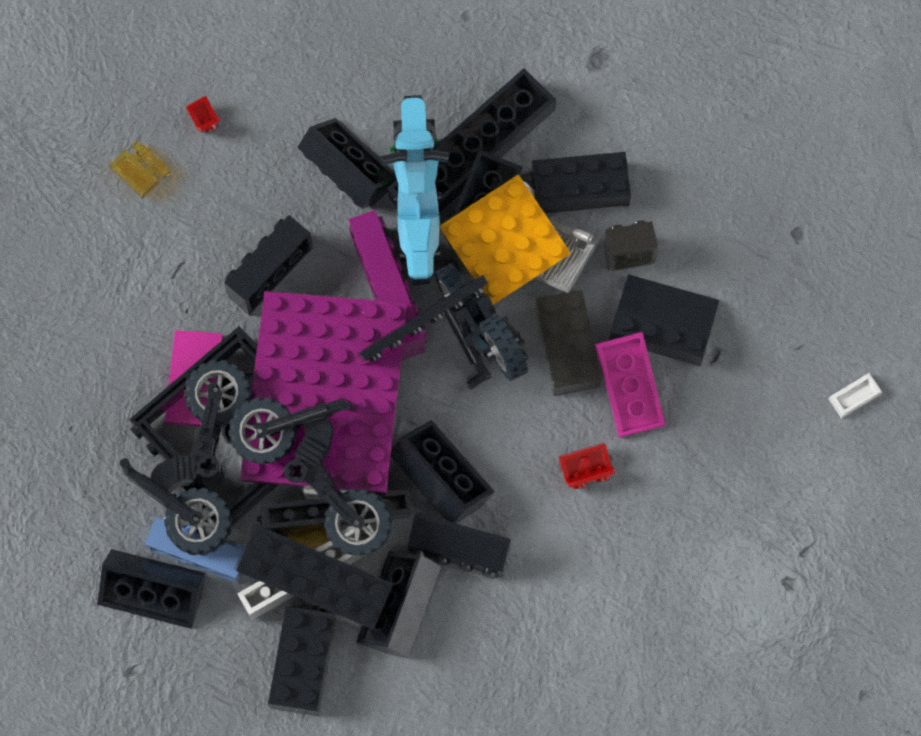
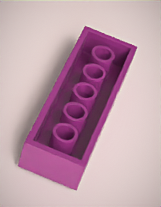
M373 210L348 219L350 236L374 300L408 303L407 321L419 314L415 301L410 302L411 291L407 280H403L400 261L398 258L395 259L393 252L395 250L391 238H387L383 217H378L376 211ZM424 324L422 325L424 330L413 337L410 334L405 336L402 360L425 352V344L428 342Z

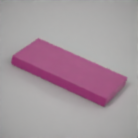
M175 330L169 385L221 342L223 334ZM214 377L208 381L210 383L215 381L217 382L218 377ZM206 384L202 387L201 393L208 392ZM184 396L166 411V424L201 426L202 424L187 407ZM207 397L201 398L204 406L206 405Z
M643 332L595 344L618 437L621 438L666 426Z

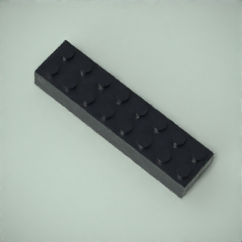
M523 68L436 145V151L449 153V162H438L435 186L436 192H441L442 201H438L439 213L462 193L479 149L502 158L555 111L556 98L526 69ZM397 180L387 188L388 198L393 203V194H398Z

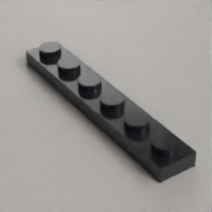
M484 275L473 279L358 352L359 358L362 362L367 360L370 363L383 356L382 350L390 347L391 350L403 343L401 338L408 334L413 337L424 330L423 324L428 321L433 324L443 318L442 312L450 308L454 311L464 304V298L469 295L474 298L484 292L483 286L488 284Z

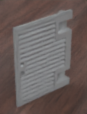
M549 219L571 252V255L534 279L569 293L600 240L595 238L593 234L567 227ZM580 240L587 242L584 250L576 247Z

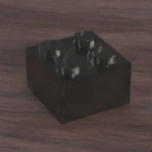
M639 220L632 223V225H613L605 230L603 248L609 272L655 264L658 243L652 221Z

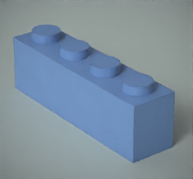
M166 517L163 520L155 518L145 542L147 550L235 583L239 582L242 573L235 571L234 567L244 546L234 542L231 545L225 543L223 546L218 547L216 552H210L204 556L190 555L176 547L168 537L164 525ZM192 526L181 527L183 533L187 535ZM195 531L191 539H201V535Z

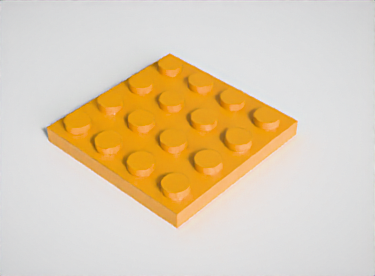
M519 174L439 226V229L471 277L475 279L478 276L484 275L488 284L483 286L485 291L482 293L483 295H488L493 305L571 255V252Z

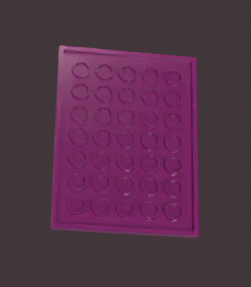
M265 291L250 400L255 398L273 399L285 405L291 413L341 398L357 405L356 411L343 410L327 417L333 425L334 436L330 452L323 461V464L339 490L363 489L377 494H387L405 337L401 338L403 343L391 350L390 347L382 350L383 356L372 363L369 360L362 362L357 353L406 323L408 303ZM259 413L262 423L266 422L270 415L269 413ZM255 415L249 419L247 424L253 426L257 423ZM304 425L297 429L296 441L292 445L291 451L281 460L270 464H257L243 458L240 480L242 482L313 488L307 482H290L284 474L286 464L297 457L294 453L305 437L306 430ZM246 429L247 439L255 434V430ZM280 433L273 435L272 437L276 441H278ZM256 438L250 444L259 449L260 438ZM265 439L264 449L274 446L269 439ZM302 466L294 468L297 471L295 476L303 475L301 473Z

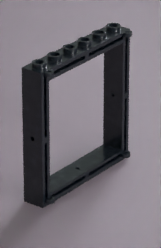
M240 326L129 419L133 426L130 430L139 440L142 437L148 443L146 448L154 457L159 455L166 461L173 458V456H178L150 424L184 396L186 381L190 379V374L193 370L196 371L199 369V365L203 363L208 364L211 360H216L217 362L225 361L239 348L255 364L257 344ZM202 482L199 485L181 486L186 492L192 488L208 489ZM255 483L228 506L231 511L232 525L278 485ZM203 505V509L207 508L210 512L212 511L210 507ZM214 515V516L211 517V520H212L215 524H216V515Z

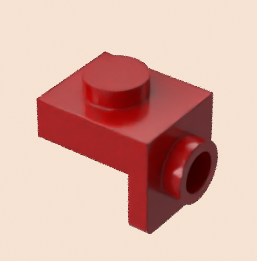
M206 96L185 106L198 131L204 130L205 133H208L218 127L216 123L221 121V119L216 115Z

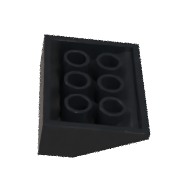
M628 274L612 324L609 340L643 332L648 352L701 367L719 300Z

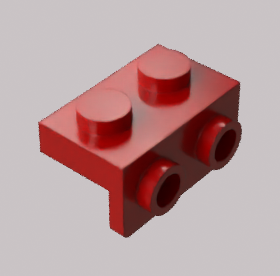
M604 442L558 456L565 484L569 488L581 489L586 487L588 482L594 480L596 482H603L609 480L610 475L615 474Z

